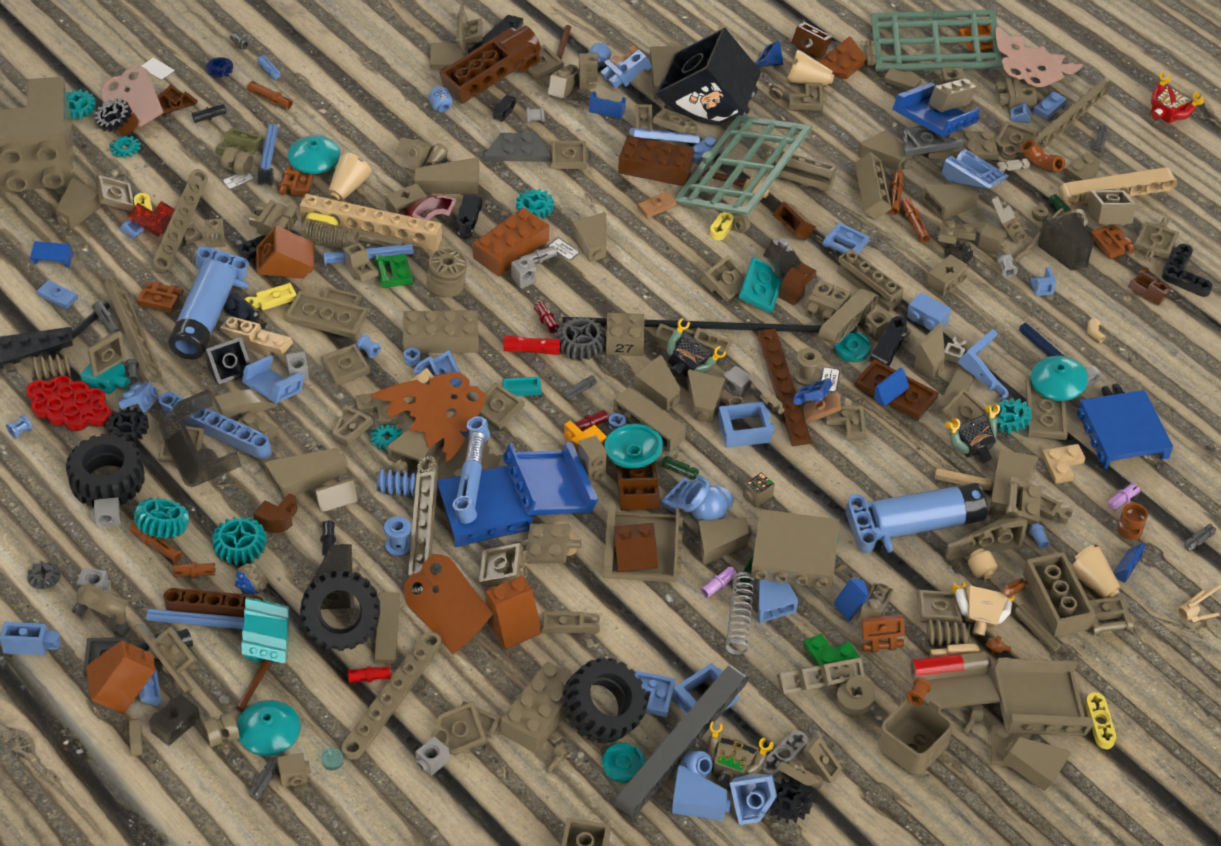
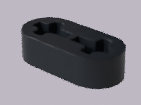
M506 95L496 106L493 118L503 122L513 111L516 105V98Z

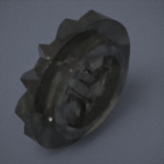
M957 241L956 244L950 243L946 245L944 255L946 258L949 255H953L962 262L967 263L972 259L973 251L971 246H966L965 242L961 244Z

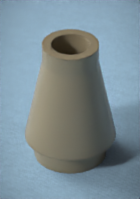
M440 143L433 145L425 162L426 166L439 164L447 157L448 149Z

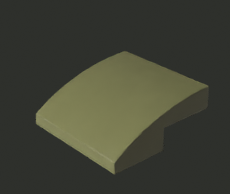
M231 128L224 134V140L216 146L215 153L223 155L226 148L233 147L254 155L263 140V136Z

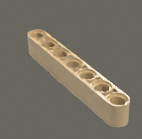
M1158 168L1067 182L1060 186L1059 193L1068 206L1088 203L1091 190H1124L1130 197L1171 190L1177 185V181L1169 168Z

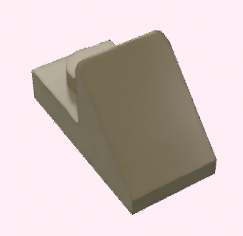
M820 736L814 737L803 752L809 759L804 766L805 769L814 775L821 776L827 783H832L842 770V767Z

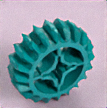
M166 498L145 499L138 504L134 513L135 525L138 526V530H142L143 534H149L150 537L156 536L157 538L162 537L164 539L170 537L174 539L175 536L180 537L181 534H184L189 524L188 511L185 510V507L180 506L179 502L175 503L173 500H166Z
M234 516L233 520L226 519L225 524L219 523V528H215L214 534H212V547L216 556L220 557L221 561L226 560L228 565L232 562L236 566L241 562L245 565L246 561L253 563L254 558L259 559L260 553H264V547L267 545L264 528L262 525H259L257 520L252 521L251 517L244 519L241 516L240 519H236Z

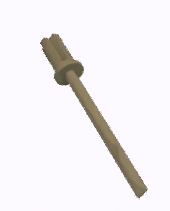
M1060 208L1051 218L1045 220L1046 226L1013 258V264H1016L1049 230L1054 231L1057 229V225L1065 218L1066 212L1063 208Z

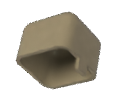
M906 699L883 722L879 738V748L885 755L911 774H922L947 749L953 729V722L940 712L941 705L933 699L929 703L924 700L921 706L911 704ZM921 736L926 740V743L924 745H917L914 742V738ZM908 745L914 746L917 749V752L910 748Z

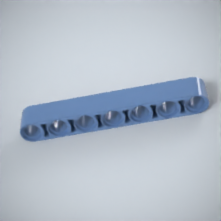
M165 392L160 395L159 403L165 416L189 427L204 428V434L258 459H266L271 456L272 448L267 435L173 392Z

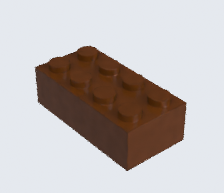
M627 135L619 156L618 173L684 186L688 181L694 164L695 149Z

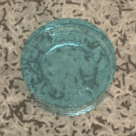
M335 748L325 750L321 756L323 767L331 771L339 769L343 764L342 752Z

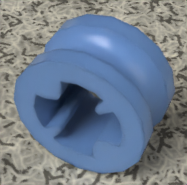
M411 347L404 351L405 364L415 366L420 362V351L417 348Z
M619 413L612 414L609 417V429L614 431L624 426L626 418Z

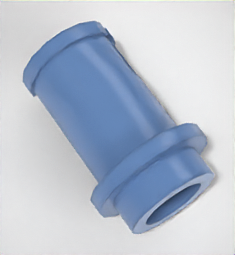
M1039 523L1031 525L1029 534L1035 539L1038 548H1047L1050 545V541L1044 533V527Z

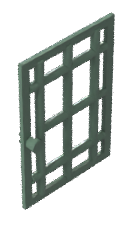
M934 9L933 11L871 13L876 71H889L890 68L899 71L942 70V68H1003L1002 55L996 42L997 18L995 10L942 11L940 9V11H936ZM970 17V19L942 20V18ZM976 17H989L988 19H976ZM933 18L932 20L898 21V19ZM881 19H891V21H879V22H878V20H881ZM977 25H990L991 35L979 36ZM971 26L972 36L939 37L938 27ZM931 27L932 37L900 38L899 28ZM879 28H892L893 38H880ZM980 42H993L994 52L981 53ZM940 43H973L974 53L941 54ZM900 44H933L934 54L901 55ZM881 45H894V55L881 56ZM982 59H995V61L982 62ZM944 60H975V62L942 63ZM907 61H935V63L902 64V62ZM882 62H895V64H882Z
M737 116L711 151L703 153L702 163L674 199L677 201V204L749 215L812 130V125ZM741 123H744L740 130H736ZM752 124L767 126L762 133L748 131ZM774 128L789 130L785 136L770 134ZM797 131H801L796 138H792ZM731 136H734V138L731 140V142L728 144V146L725 148V150L713 164V159L716 157V155L719 153V151L722 149V147L725 145L728 139ZM742 137L756 139V142L742 160L727 158ZM764 141L779 143L764 164L750 162ZM791 144L776 165H772L786 145ZM722 164L736 166L721 188L707 186ZM744 168L759 170L744 191L729 189ZM706 169L709 170L700 183L695 184ZM766 172H771L757 192L752 193ZM690 190H694L688 198L685 197ZM701 192L716 194L711 201L696 199ZM724 195L738 198L734 205L719 203ZM749 199L750 201L746 207H742L744 202Z

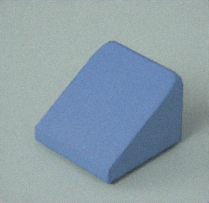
M1026 103L1010 108L1012 122H1031V112Z
M136 215L132 216L120 227L123 233L134 239L147 229Z

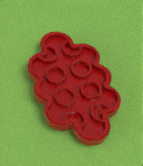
M57 376L49 382L43 380L33 381L26 387V395L28 400L32 402L31 409L34 416L42 419L48 418L52 425H65L70 431H81L89 425L96 427L104 426L108 422L107 417L112 416L111 409L105 405V393L97 388L89 389L88 384L85 382H72L67 376Z

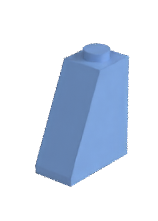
M770 580L758 581L759 623L797 612L798 599L789 583Z
M678 765L672 814L724 821L725 812L729 813L731 800L727 799L728 790L697 773L690 772L688 768Z

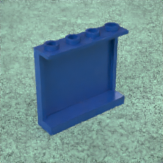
M931 82L898 94L892 109L942 137L976 124L980 117V108L967 113L959 108L940 112L929 105V100L936 86Z
M1145 390L1081 400L1077 409L1078 419H1081L1084 431L1089 435L1091 446L1095 448L1098 461L1102 463L1104 469H1107L1109 462L1156 453L1160 454L1162 460L1170 458L1173 445Z
M565 442L562 451L515 452L513 445H508L506 452L503 454V460L509 469L510 477L514 481L516 491L522 500V506L525 507L528 515L592 513L598 498L573 442Z
M507 466L481 471L475 507L477 517L474 521L467 524L459 522L453 508L461 476L444 478L437 481V494L441 497L453 533L455 547L529 531L532 517L527 514L525 507L522 506V500L516 491L514 481L510 477Z

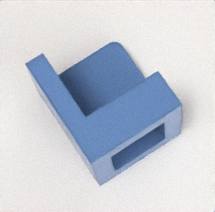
M1046 267L1044 277L1030 279L1036 296L1054 294L1056 280L1050 267Z

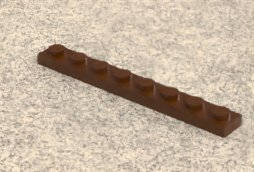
M776 329L758 330L757 337L776 397L781 401L784 408L782 417L791 445L811 444V437L801 406L795 405L793 402L796 390Z

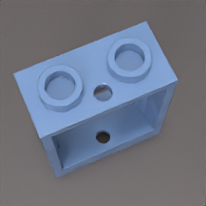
M764 401L719 407L718 422L726 448L771 442V436L774 434V425L769 421L770 411L766 409ZM760 416L762 428L733 431L731 420Z
M710 663L673 688L672 700L687 714L697 703L688 692L708 679L714 682L723 671L713 663ZM738 695L726 709L738 702Z

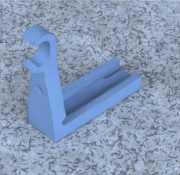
M993 329L971 347L958 363L986 384L988 391L995 389L1001 395L999 402H1003V399L1008 397L1007 389L993 376L979 356L977 357L998 335Z

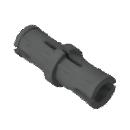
M95 302L92 305V309L99 317L98 321L100 324L105 326L109 334L120 331V328L113 320L112 313L108 312L103 302Z

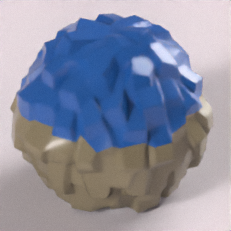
M247 563L238 569L235 586L240 589L242 594L254 595L261 593L266 588L268 579L254 563Z

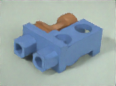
M634 45L628 48L629 52L622 57L613 56L611 60L608 59L604 62L607 67L600 73L606 81L609 80L615 89L621 84L625 87L628 86L629 82L633 81L644 69L649 71L652 68L648 58Z

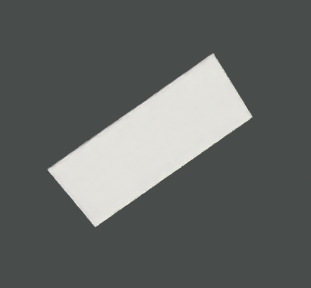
M155 58L150 59L141 66L161 80L175 71Z

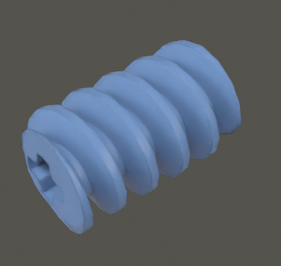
M381 469L377 480V492L380 489L381 493L385 494L388 490L389 494L393 495L396 490L397 496L404 492L405 497H408L411 493L412 497L415 498V473H412L409 478L406 471L401 477L398 470L394 476L391 469H389L387 475L384 469Z

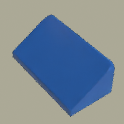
M899 368L876 386L874 400L882 406H886L909 388L903 368Z
M1144 543L1126 552L1113 572L1116 579L1124 583L1127 581L1142 558L1145 549Z
M850 579L834 601L835 607L849 621L852 620L869 597L864 580Z

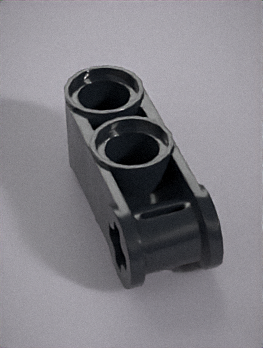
M464 194L457 217L458 237L467 239L473 235L482 207V196Z
M895 316L891 319L888 327L881 335L877 346L871 353L870 362L875 359L887 366L891 365L893 357L898 352L902 341L907 335V322L904 317Z

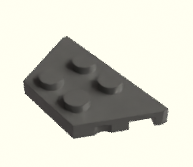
M923 126L905 128L902 134L903 156L908 157L963 146L964 141L951 138V134L942 137Z
M509 132L499 134L484 154V160L551 162V154L536 133Z

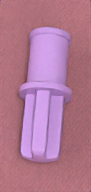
M1131 483L1125 489L1119 490L1114 497L1107 501L1108 508L1116 510L1121 505L1129 503L1132 497L1140 493V488L1138 487L1133 490L1137 484Z
M728 567L718 576L714 575L710 582L700 588L701 593L706 598H710L719 589H724L725 585L737 574L736 570L733 567Z

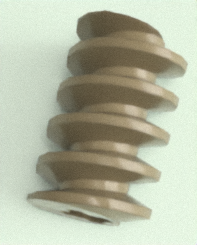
M56 354L55 360L52 359L51 355H48L47 361L44 360L43 356H40L39 362H37L35 357L30 362L32 381H34L35 375L38 380H42L43 374L47 380L50 379L51 374L53 377H57L59 373L61 376H66V372L71 377L70 362L66 354L63 355V359H60L59 355Z
M928 620L927 640H930L931 646L934 645L936 640H938L940 647L944 641H946L947 646L951 645L952 642L955 645L969 643L970 624L967 629L965 623H961L958 628L956 622H953L950 627L948 621H945L943 626H941L940 620H937L933 626L932 620Z

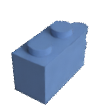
M4 622L0 641L4 653L45 656L47 649L56 650L61 647L59 633L57 631H48L46 624Z

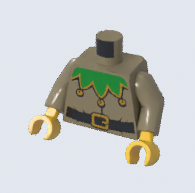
M712 721L710 724L712 736H709L707 753L712 759L713 774L719 777L718 784L723 788H729L730 782L735 777L759 773L767 758L766 753L774 747L773 742L771 741L769 747L764 748L763 744L766 738H762L759 742L761 748L759 752V747L722 734L719 738L718 734L723 730V725L721 723L720 729L715 731L712 728L714 721Z

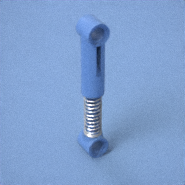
M481 416L473 417L467 422L469 444L466 462L462 465L458 494L453 502L456 516L459 522L463 524L471 523L477 517L475 507L482 471L481 457L484 442L490 438L487 423Z

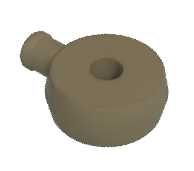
M1042 202L1032 211V217L1037 221H1045L1049 215L1048 209L1044 207L1045 204Z

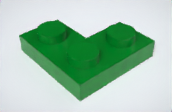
M822 633L804 640L803 646L817 666L860 658L851 642L831 648Z

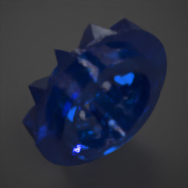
M224 57L211 59L206 65L209 75H213L214 78L217 76L221 78L224 75L228 76L234 68L232 61Z

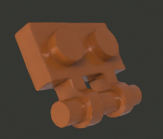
M287 166L282 174L283 180L279 184V194L285 195L288 190H291V195L305 196L309 194L315 174L303 173L293 170L291 166Z
M1112 225L1109 229L1105 226L1090 233L1092 240L1109 259L1123 255L1125 250L1129 253L1135 250L1132 241L1123 235L1124 232L1115 225Z
M148 281L146 288L142 289L137 298V305L172 313L179 301L178 296H182L184 290L177 288L175 285L167 286L158 281Z
M902 614L862 619V638L864 641L870 640V643L862 644L863 652L871 651L874 653L882 649H889L891 651L904 647V640L897 639V637L905 636L904 616ZM888 638V641L878 642V639Z

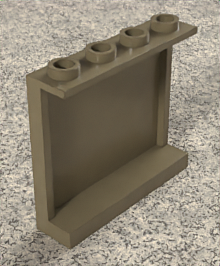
M608 503L604 578L676 582L677 574L681 575V563L677 562V559H681L682 547H678V543H682V531H679V527H683V515H679L680 508L677 507L676 515L616 511L615 503ZM654 522L658 568L618 572L614 526Z
M760 509L751 578L832 589L840 519Z
M998 658L992 672L1000 698L999 703L1006 733L1086 736L1093 722L1091 717H1085L1074 675L1078 662Z

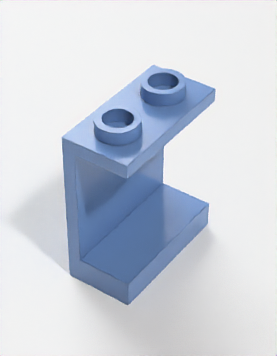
M271 355L245 366L242 383L274 403H279L300 393L302 390L304 375L297 373L285 379L271 370L273 356Z

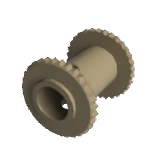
M813 348L801 349L796 355V360L801 366L796 368L794 379L799 384L808 386L813 382L819 381L820 375L815 367L821 364L822 356L819 351Z

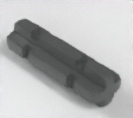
M1107 125L1099 126L1094 147L1096 151L1102 152L1104 150L1108 131Z
M591 375L565 390L563 395L566 400H570L597 384V380Z
M1208 524L1204 529L1185 541L1184 547L1188 551H1192L1196 546L1209 539L1208 537H1212L1215 534L1216 528L1212 524Z
M272 761L266 763L265 769L261 771L254 782L255 785L249 790L251 798L255 800L260 799L263 794L262 791H265L273 778L272 775H275L278 770L277 763Z

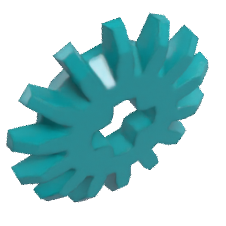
M127 136L123 138L118 137L117 141L113 140L115 144L110 143L112 148H109V150L112 151V155L117 157L123 155V158H126L127 154L129 157H132V154H137L141 149L139 147L141 143H137L138 139L133 140V136L130 138Z
M387 423L386 428L383 425H379L380 429L374 428L373 431L375 432L370 433V436H374L370 438V442L375 441L372 445H378V450L385 448V451H388V445L403 434L401 428L395 429L396 425L389 428V423ZM388 433L390 436L393 437H389V440H385V437L382 436H385Z

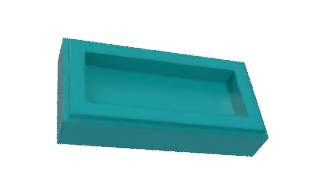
M540 376L502 379L503 388L515 396L542 395Z

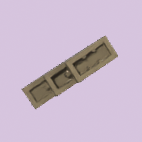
M660 323L653 341L667 345L675 329ZM698 328L696 332L690 329H683L682 333L686 331L713 352L712 355L715 354V349L721 346L717 351V355L721 356L726 351L725 356H727L732 344L731 340Z
M861 658L777 674L781 695L844 683L852 677L866 678Z

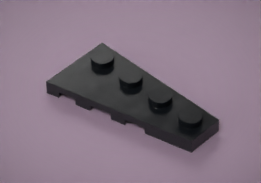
M72 327L0 336V369L4 368L3 365L11 362L13 364L20 363V359L30 356L32 358L38 357L45 351L51 353L73 346Z

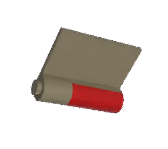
M984 651L912 659L910 662L913 681L917 677L927 679L932 685L931 691L926 693L924 697L927 703L933 699L941 705V709L1000 702L999 695L988 674V668L991 667V658Z

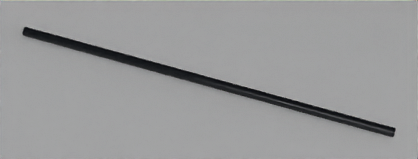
M563 317V323L567 319L572 320L573 317ZM589 318L590 320L595 319L596 323H601V325H607V318ZM644 319V327H659L661 323L671 328H678L677 320ZM681 321L680 323L682 327H686L689 322L688 328L758 331L775 328L776 331L813 333H819L822 326ZM855 327L850 333L857 332V327Z

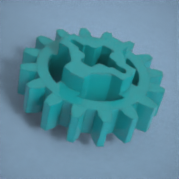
M75 89L71 93L66 92L72 120H75L76 117L81 120L83 116L87 118L88 113L93 114V110H96V100L93 94H89L88 91L82 92V89L78 92Z
M534 188L531 191L526 189L525 194L520 192L519 197H516V209L519 211L525 208L538 218L545 219V215L550 216V213L554 210V199H552L551 194L547 195V191L541 192L540 188L537 191Z
M1011 398L1008 402L1006 399H1003L1002 404L996 403L1000 407L999 413L995 415L997 416V430L1000 429L1001 433L1008 431V434H1011L1012 431L1019 433L1018 429L1025 430V425H1030L1032 415L1027 402L1021 403V399L1014 401Z

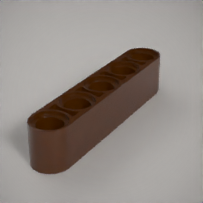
M170 588L163 594L166 610L244 617L246 597L263 601L262 597L257 595Z

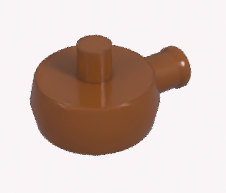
M997 636L996 639L990 637L986 642V646L991 649L990 653L995 655V652L1002 653L1006 651L1009 653L1011 646L1003 643L1000 636Z

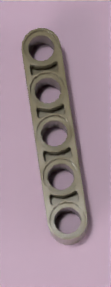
M863 288L859 289L821 326L818 334L819 339L834 345L839 344L876 307L879 295Z

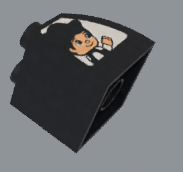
M724 27L674 53L656 95L679 114L701 123L720 125L730 119L734 121L739 115L747 116L750 111L748 103L758 91L756 84L761 70Z

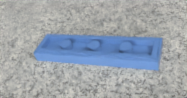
M632 127L629 130V134L633 137L689 143L700 142V137L695 134Z

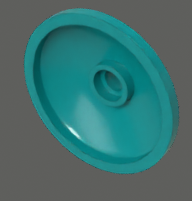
M319 135L300 138L288 150L290 165L294 169L307 174H319L329 171L337 165L340 158L339 146L333 140Z
M1050 356L1040 360L1034 366L1031 372V383L1036 392L1041 396L1054 401H1067L1080 396L1085 391L1088 385V373L1079 361L1071 357Z
M629 424L615 429L608 435L605 440L607 457L614 464L625 468H640L658 459L662 453L663 442L660 434L650 427L641 424Z
M264 700L254 703L246 708L237 720L240 736L238 741L247 751L261 756L277 755L289 749L298 739L301 729L297 712L288 704L277 700Z

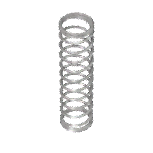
M739 572L733 578V593L731 595L730 619L728 620L729 626L727 628L725 648L728 652L737 655L745 653L748 649L747 643L749 640L747 637L749 636L748 630L750 629L748 624L751 622L750 611L752 610L753 585L755 584V578H751V574L748 572ZM739 578H750L753 582L738 583L736 580ZM738 585L740 587L745 588L752 586V590L750 591L748 589H737L736 586ZM739 591V592H742V593H751L752 596H751V597L745 596V595H739V596H737V595L735 594V592ZM735 598H740V599H744V600L750 599V600H751V603L749 604V603H746V602H736L734 599H735ZM738 604L741 606H750V609H736L734 605ZM733 612H749V616L734 615ZM737 617L739 619H748L749 622H734L732 618ZM733 624H737V625H741V626L747 625V626H748V629H747V630L742 629V628H735V629H734L731 625H733ZM733 630L747 632V636L732 635L730 632ZM728 644L745 645L746 648L744 650H734Z

